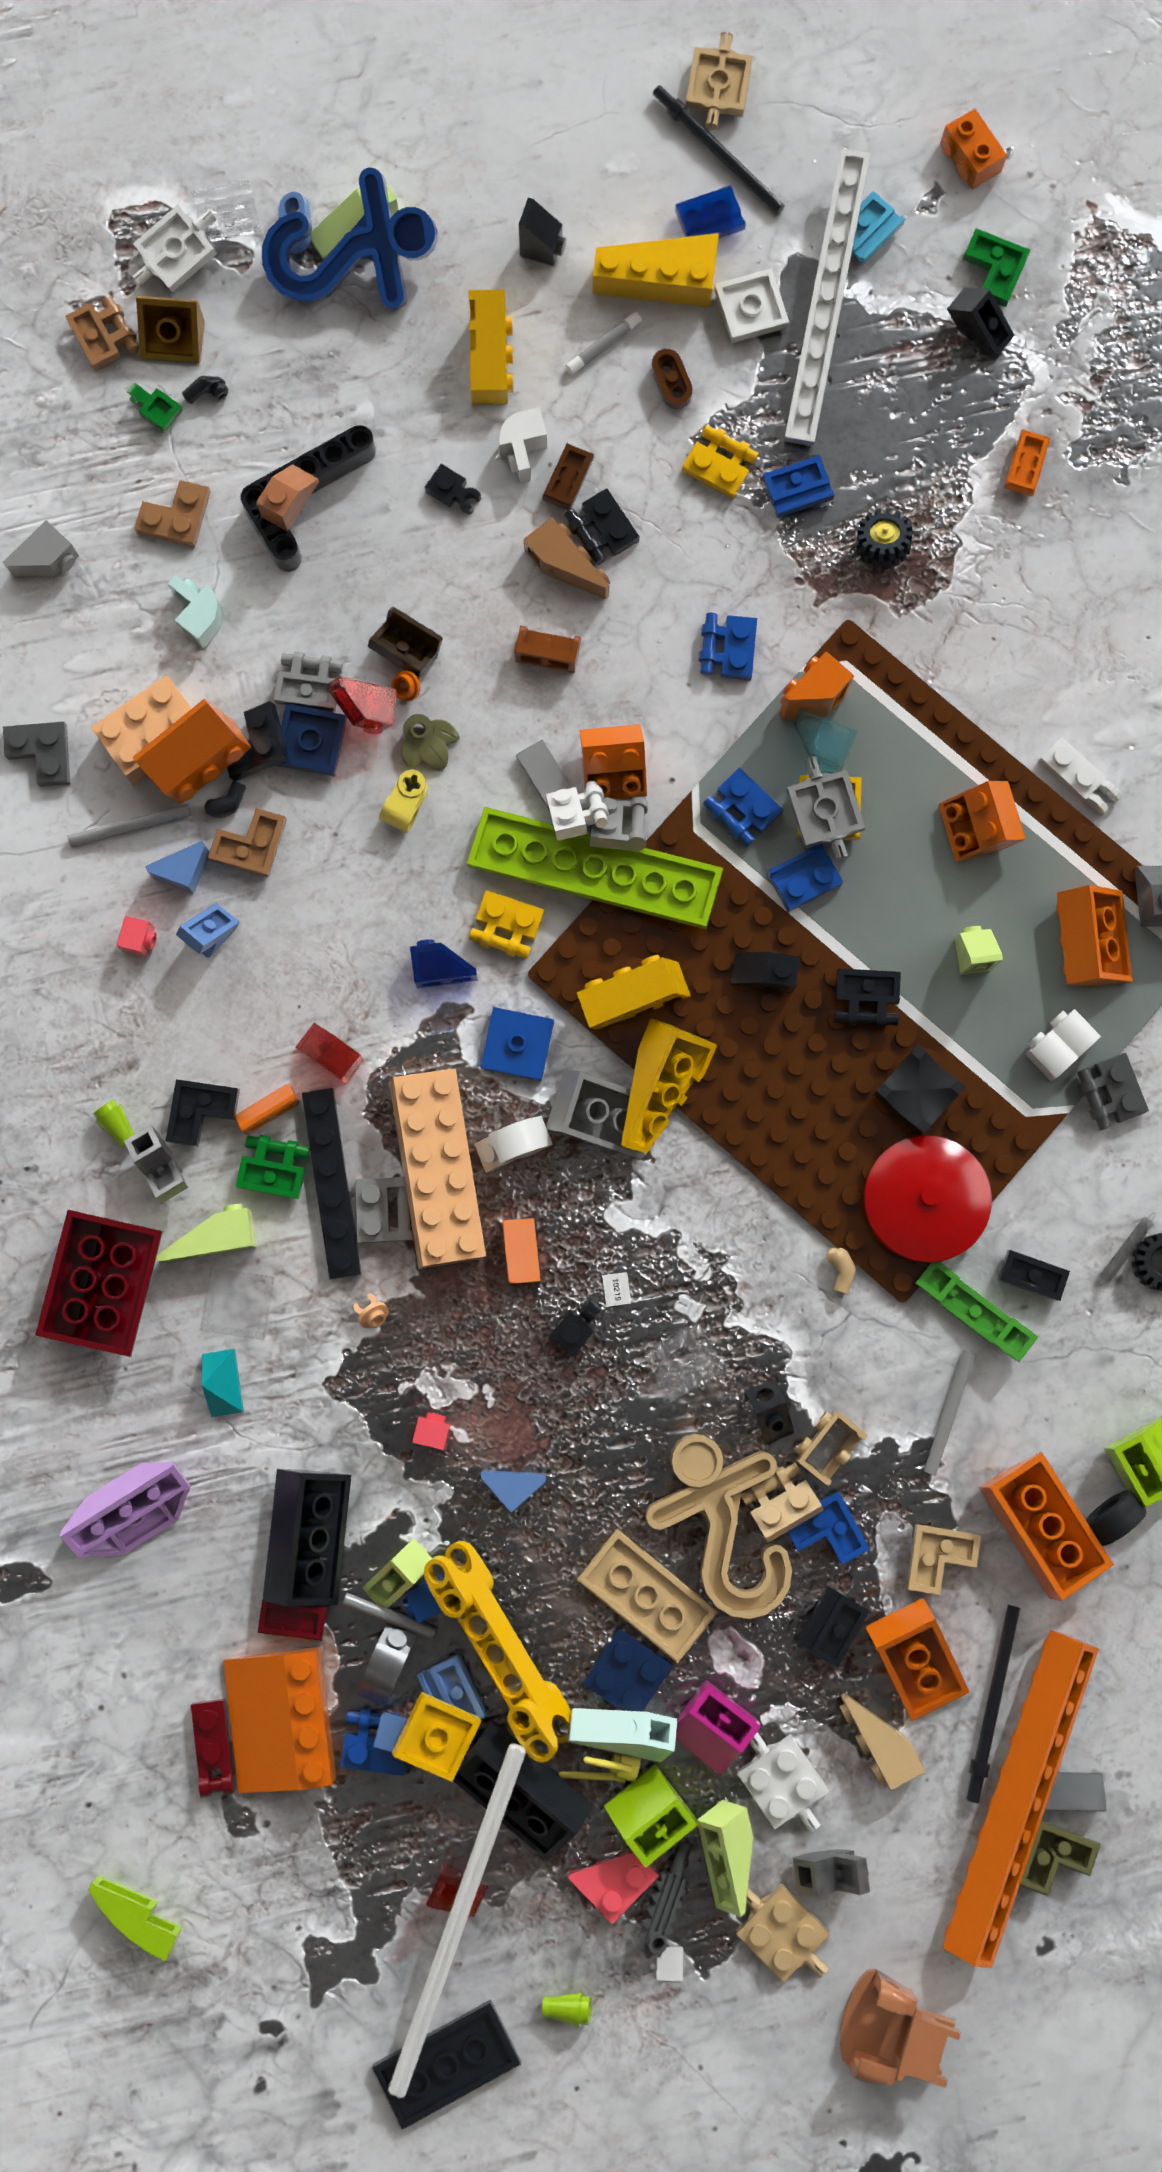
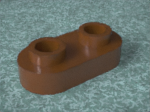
M672 349L659 350L652 358L651 370L663 401L670 408H684L692 399L693 387L681 357ZM663 366H669L671 370L663 371L661 368ZM674 392H679L682 394V396L679 398H675L672 394Z

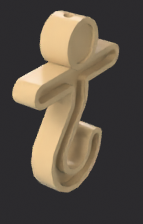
M701 1434L686 1435L675 1443L671 1450L670 1463L672 1471L678 1479L688 1486L651 1503L645 1512L646 1520L652 1528L662 1530L696 1513L703 1514L708 1520L700 1567V1576L705 1592L717 1608L732 1617L752 1619L767 1615L782 1603L790 1589L792 1567L785 1548L773 1542L763 1547L760 1555L764 1568L763 1576L760 1582L752 1588L741 1589L735 1587L730 1583L727 1573L742 1491L774 1475L777 1468L776 1460L769 1453L759 1451L723 1468L722 1452L715 1441Z

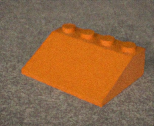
M321 1645L224 1659L238 1793L295 1791L332 1786L337 1777Z

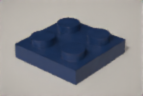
M286 704L281 729L289 760L275 766L335 777L347 716L345 714Z
M619 1627L583 1680V1684L621 1711L643 1712L673 1665Z

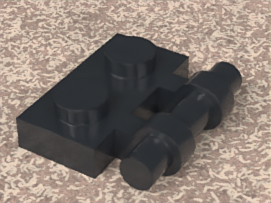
M608 488L582 503V509L585 512L584 516H578L574 508L569 509L564 514L569 522L568 528L573 535L577 534L584 545L583 548L597 565L606 560V556L602 552L606 547L609 548L613 556H616L639 542L640 536ZM593 525L600 537L593 538L587 528Z
M838 968L836 972L835 1001L848 1002L847 1011L835 1010L834 1022L846 1023L847 1026L857 1027V1024L875 1025V1028H885L886 1025L898 1026L899 1015L897 1013H887V1004L898 1005L900 1003L901 972ZM859 1003L876 1004V1011H858Z

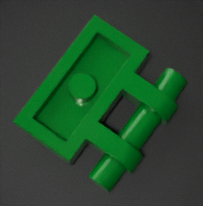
M248 1135L245 1147L256 1149L255 1158L242 1156L235 1187L299 1200L305 1168L293 1166L296 1157L308 1159L310 1147L298 1145L297 1141L288 1140L286 1143L271 1140V1137L266 1135H260V1137ZM268 1152L284 1155L283 1162L266 1161Z

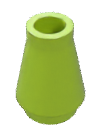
M114 1099L93 1113L97 1119L95 1123L110 1135L121 1148L125 1146L124 1141L135 1135L122 1105H118Z
M583 1992L552 1997L544 1996L542 2004L543 2018H550L579 2028L582 2025L590 2024L592 2012L591 1996H584Z

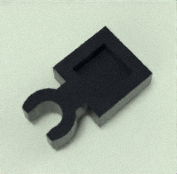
M442 463L424 487L427 494L448 507H451L455 501L458 502L461 510L466 514L473 512L472 506L466 503L468 498H474L478 502L481 500V494L477 489L464 488L467 484L466 478Z

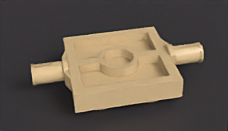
M726 31L720 35L719 48L705 49L695 47L685 103L690 109L708 112L705 127L710 130L713 119L712 131L718 128L719 114L743 117L753 56L738 54L730 50L733 34L728 32L727 42L725 43Z
M783 1883L770 1895L759 1899L748 1888L746 1905L751 1910L748 1918L736 1929V1935L783 1982L805 1964L818 1978H821L823 1973L827 1972L828 1966L815 1953L817 1948L830 1936V1931Z

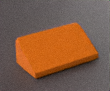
M285 1084L236 1115V1120L241 1131L249 1135L299 1105L300 1100L289 1084Z
M534 1218L502 1220L509 1285L541 1281Z

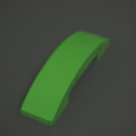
M941 1262L931 1263L915 1284L959 1321L1019 1363L1038 1339V1336L1015 1318H1010L961 1281V1277Z

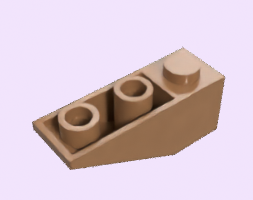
M551 517L524 538V551L544 574L606 599L609 597L610 580L602 569H595L590 563L591 558L588 552L582 546L577 547L571 540L572 535L563 523L558 524Z

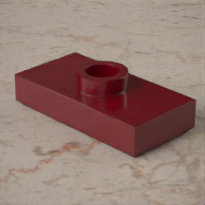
M262 1600L257 1633L322 1641L328 1607L283 1606Z

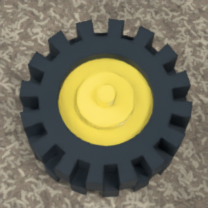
M886 508L885 513H881V509H876L875 516L869 512L866 514V520L862 518L860 526H858L856 547L860 558L864 556L865 563L869 564L872 560L873 567L878 568L879 563H883V569L889 568L890 562H892L893 567L899 565V559L903 562L907 554L909 555L913 535L912 524L908 523L906 516L900 519L901 512L896 510L893 515L890 508Z

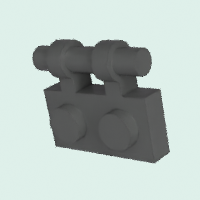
M1126 1053L1094 1064L1098 1074L1096 1078L1092 1077L1089 1068L1077 1072L1081 1082L1079 1088L1082 1094H1086L1092 1109L1089 1111L1092 1120H1096L1100 1131L1112 1126L1108 1118V1114L1112 1112L1116 1122L1121 1123L1149 1111ZM1101 1086L1109 1102L1104 1105L1097 1090Z

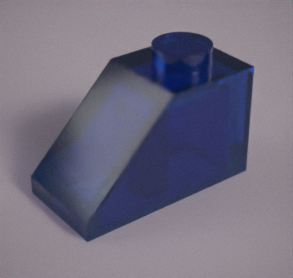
M434 939L417 941V946H410L414 983L417 989L478 981L476 968L441 942L435 943Z

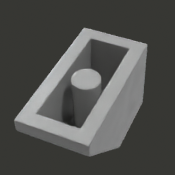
M46 520L3 561V564L15 578L58 577L62 572H66L73 567L79 555L73 545Z

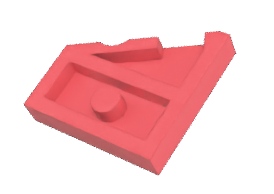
M630 1850L621 1853L613 1859L607 1858L584 1869L572 1870L568 1874V1879L613 1924L656 1880L659 1874L651 1865L645 1868L634 1852Z

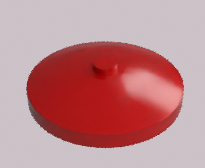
M917 1136L894 1144L876 1160L866 1178L863 1206L872 1232L887 1249L910 1261L936 1263L960 1255L980 1238L990 1218L992 1193L983 1167L968 1150L945 1138Z

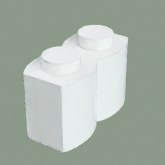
M1075 1009L1068 1014L1063 1010L1050 1022L1053 1028L1046 1035L1039 1032L1027 1043L1031 1049L1025 1055L1050 1081L1060 1076L1101 1037Z

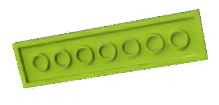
M484 807L467 861L468 868L707 929L723 873L722 867L644 848L641 851L591 847L589 846V833L557 841L553 824Z

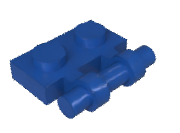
M706 613L705 624H702L701 636L704 639L703 649L699 651L698 659L701 663L700 673L711 675L713 673V665L722 666L721 678L751 680L757 618L727 615L726 627L717 625L718 614ZM716 639L724 640L723 653L715 651Z
M740 767L718 788L717 792L724 798L722 802L718 803L712 796H709L703 802V805L710 811L709 815L715 821L719 820L730 830L729 835L735 841L739 839L746 847L755 839L747 831L751 826L761 834L783 812V809ZM733 807L744 819L738 822L728 810Z
M361 1709V1712L348 1710L346 1724L359 1725L358 1733H345L340 1768L406 1775L407 1762L394 1757L390 1751L373 1747L376 1736L369 1735L370 1727H379L382 1714H374L369 1709ZM391 1712V1714L401 1716L400 1713Z

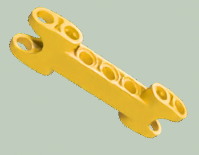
M465 1541L454 1542L447 1548L445 1557L436 1556L426 1563L424 1567L425 1580L443 1613L451 1618L458 1619L510 1708L508 1713L509 1726L521 1746L526 1749V1753L531 1759L542 1763L547 1762L556 1754L558 1743L568 1741L571 1710L557 1686L552 1682L542 1679L491 1592L494 1587V1580L479 1554L471 1544ZM455 1549H460L466 1554V1563H461L456 1559L454 1555ZM434 1564H439L444 1569V1580L439 1579L434 1574ZM555 1720H561L566 1724L568 1728L567 1734L558 1732ZM535 1740L543 1741L548 1746L549 1752L547 1754L540 1752L536 1748Z

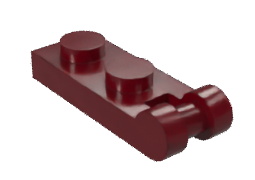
M225 1698L192 1703L191 1714L200 1797H211L212 1793L223 1792L224 1795L232 1794L235 1792V1781ZM221 1768V1778L211 1779L210 1770Z

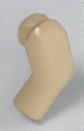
M833 1247L826 1254L827 1262L834 1265L838 1271L833 1290L848 1295L856 1268L848 1251L843 1248L837 1249Z

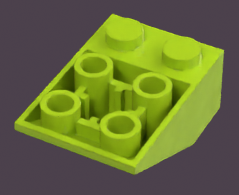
M1161 1415L1104 1447L1126 1489L1135 1495L1143 1507H1148L1162 1499Z

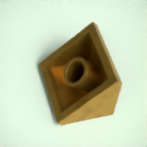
M137 296L140 359L200 363L205 320L198 301Z

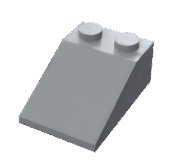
M564 1069L546 1125L547 1130L642 1160L644 1154L621 1145L631 1089L581 1071Z

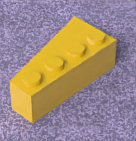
M719 233L597 247L593 270L592 294L710 307Z

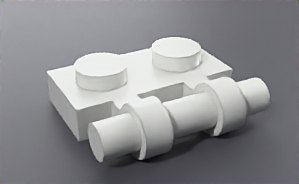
M589 781L586 784L585 793L578 794L576 787L546 794L557 841L588 834L586 826L596 824L597 827L603 828L608 824L609 812L607 806L603 803L604 794L595 781Z

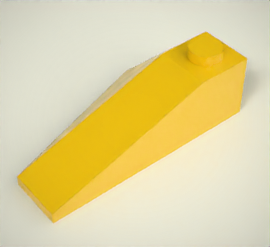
M650 1019L638 1048L621 1142L622 1146L648 1153L669 1124L668 1116L676 1105H683L687 1099L685 1096L687 1090L694 1081L699 1082L705 1075L717 1047L716 1044L672 1025Z

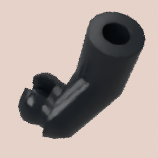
M232 781L226 796L206 801L204 806L205 812L214 818H222L236 813L246 786Z

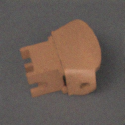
M874 1968L867 1970L858 1979L850 1993L840 2028V2050L842 2059L849 2066L852 2076L859 2081L894 2086L895 2080L903 2081L906 2074L946 2088L948 2081L946 2077L941 2076L940 2062L947 2037L959 2040L961 2033L958 2029H955L953 2019L916 2007L918 2001L911 1989L904 1987Z

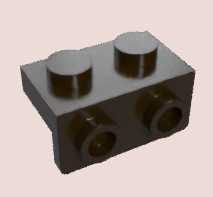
M391 607L388 610L385 623L369 639L368 648L400 668L412 671L419 679L438 658L443 638L432 629L411 618L408 614L395 607Z

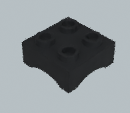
M917 1045L873 1095L921 1136L966 1086L943 1069L920 1045Z

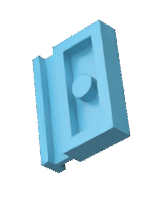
M874 191L861 203L851 254L853 257L856 256L862 265L903 226L905 220L903 216L899 217L895 213V209Z

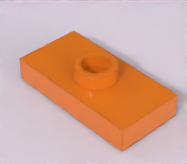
M1021 430L1004 489L1033 497L1051 439L1050 437Z

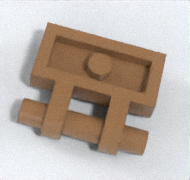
M111 296L105 297L102 300V305L105 309L99 312L95 310L91 302L65 315L94 371L120 359L121 356L117 347L121 345L125 346L130 354L139 350L132 327L127 326L123 318L124 312L120 305L115 304ZM113 323L117 331L109 335L104 325Z

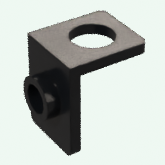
M774 1380L746 1391L766 1444L794 1433L787 1403ZM763 1392H772L774 1394L773 1398L766 1402H760L756 1399Z

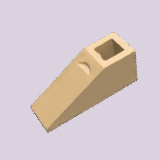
M843 1693L840 1695L844 1704L839 1706L848 1724L855 1723L860 1733L855 1736V1739L863 1754L870 1752L875 1762L870 1768L879 1784L885 1782L889 1789L893 1790L926 1772L910 1741L903 1734L847 1694Z

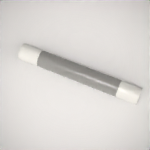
M635 311L567 363L565 366L571 375L575 374L641 323V316Z

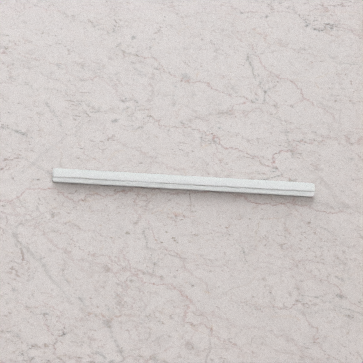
M510 1744L394 2071L388 2090L391 2095L403 2098L406 2095L526 1753V1749L520 1745Z

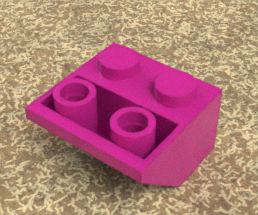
M705 1679L677 1718L675 1740L720 1774L742 1754L760 1729L761 1724L757 1718Z

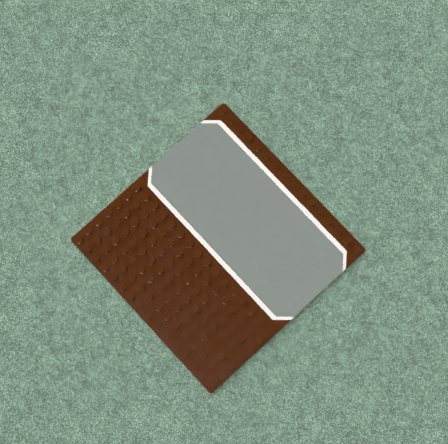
M845 620L812 656V658L814 656L820 658L827 651L854 675L848 693L827 717L783 719L779 715L782 706L780 700L785 695L782 690L646 840L645 848L723 868L707 929L592 900L528 971V977L633 1070H635L639 1045L651 1018L716 1044L717 1047L705 1075L699 1082H693L685 1093L686 1101L682 1106L677 1104L676 1107L838 1249L843 1248L848 1251L852 1261L897 1301L903 1303L908 1301L919 1288L915 1283L931 1263H920L904 1259L891 1252L877 1239L865 1216L863 1192L868 1173L876 1160L894 1144L919 1135L874 1096L873 1093L917 1045H920L949 1074L963 1083L966 1088L921 1136L945 1138L968 1150L981 1164L988 1177L993 1202L1085 1095V1093H1081L1079 1088L1081 1082L1077 1072L1089 1068L1092 1077H1098L1094 1064L1119 1055L1162 1005V927L1140 926L1134 869L1136 866H1143L1139 861L852 620ZM808 662L794 676L796 680L799 681L801 677L804 675L805 672L803 671V669L808 664ZM815 756L821 773L833 774L847 769L849 777H862L861 815L866 828L860 832L859 841L843 840L848 857L845 859L841 857L840 860L836 861L831 843L823 844V849L827 856L829 855L843 880V884L787 912L773 887V882L766 873L768 870L818 846L814 845L804 848L802 838H797V823L786 792L787 787L799 784L800 775H808L804 760L807 758L811 760V757ZM739 767L783 809L782 814L761 834L753 826L747 830L755 838L747 847L739 839L735 841L729 835L730 830L719 820L715 821L709 815L710 811L703 805V802L709 796H712L718 803L724 800L717 790ZM987 781H1008L1026 840L1001 851L956 862L938 804ZM733 807L728 810L738 822L744 819ZM1086 885L1123 891L1133 982L1084 987L1067 985L1063 973L1064 954L1060 944V918L1056 910L1058 903L1057 892ZM981 926V930L991 929L1001 950L1003 960L992 971L960 975L955 938L959 933H963L962 929L966 927ZM775 952L800 956L796 988L793 993L789 994L731 985L735 953ZM654 955L679 962L691 997L683 1000L681 997H676L664 1002V1006L655 1010L653 1007L635 1014V1017L601 1029L589 1028L577 992L586 989L584 986L586 983L600 978L603 981L614 977L613 972L625 967H631V970L642 966V960ZM837 969L901 972L900 1003L898 1005L887 1004V1013H897L899 1015L898 1026L886 1025L885 1028H875V1025L857 1024V1027L847 1026L846 1023L834 1022L835 1010L847 1011L848 1002L835 1001ZM859 1003L858 1011L875 1012L876 1004ZM1075 1009L1101 1037L1060 1076L1050 1081L1025 1055L1031 1049L1027 1043L1039 1032L1046 1035L1053 1028L1050 1022L1063 1010L1068 1014Z

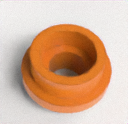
M403 670L398 672L393 678L391 689L398 699L412 701L419 696L420 682L412 671Z

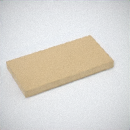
M618 1528L577 1578L578 1582L676 1663H679L718 1613L714 1607Z

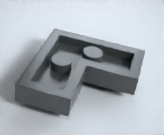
M64 721L3 726L4 756L7 760L35 757L36 779L40 787L70 784L67 724Z

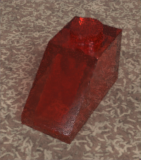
M342 676L328 683V692L353 726L364 728L363 731L369 734H381L382 731L393 726L397 689Z
M313 1023L295 1047L345 1085L364 1061L361 1054L316 1023Z

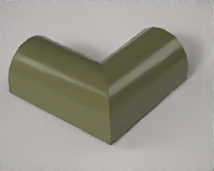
M1041 1820L1020 1886L1049 1896L1059 1865L1091 1876L1101 1844Z

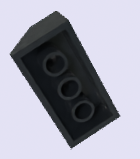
M277 1469L263 1601L283 1606L338 1605L351 1485L350 1474Z
M494 1720L471 1743L453 1779L459 1787L486 1810L509 1745L517 1744L521 1746L519 1741L510 1735L507 1729L497 1724ZM525 1753L501 1823L548 1861L578 1833L594 1805L581 1792L575 1790L564 1781L555 1770L542 1762L531 1759Z

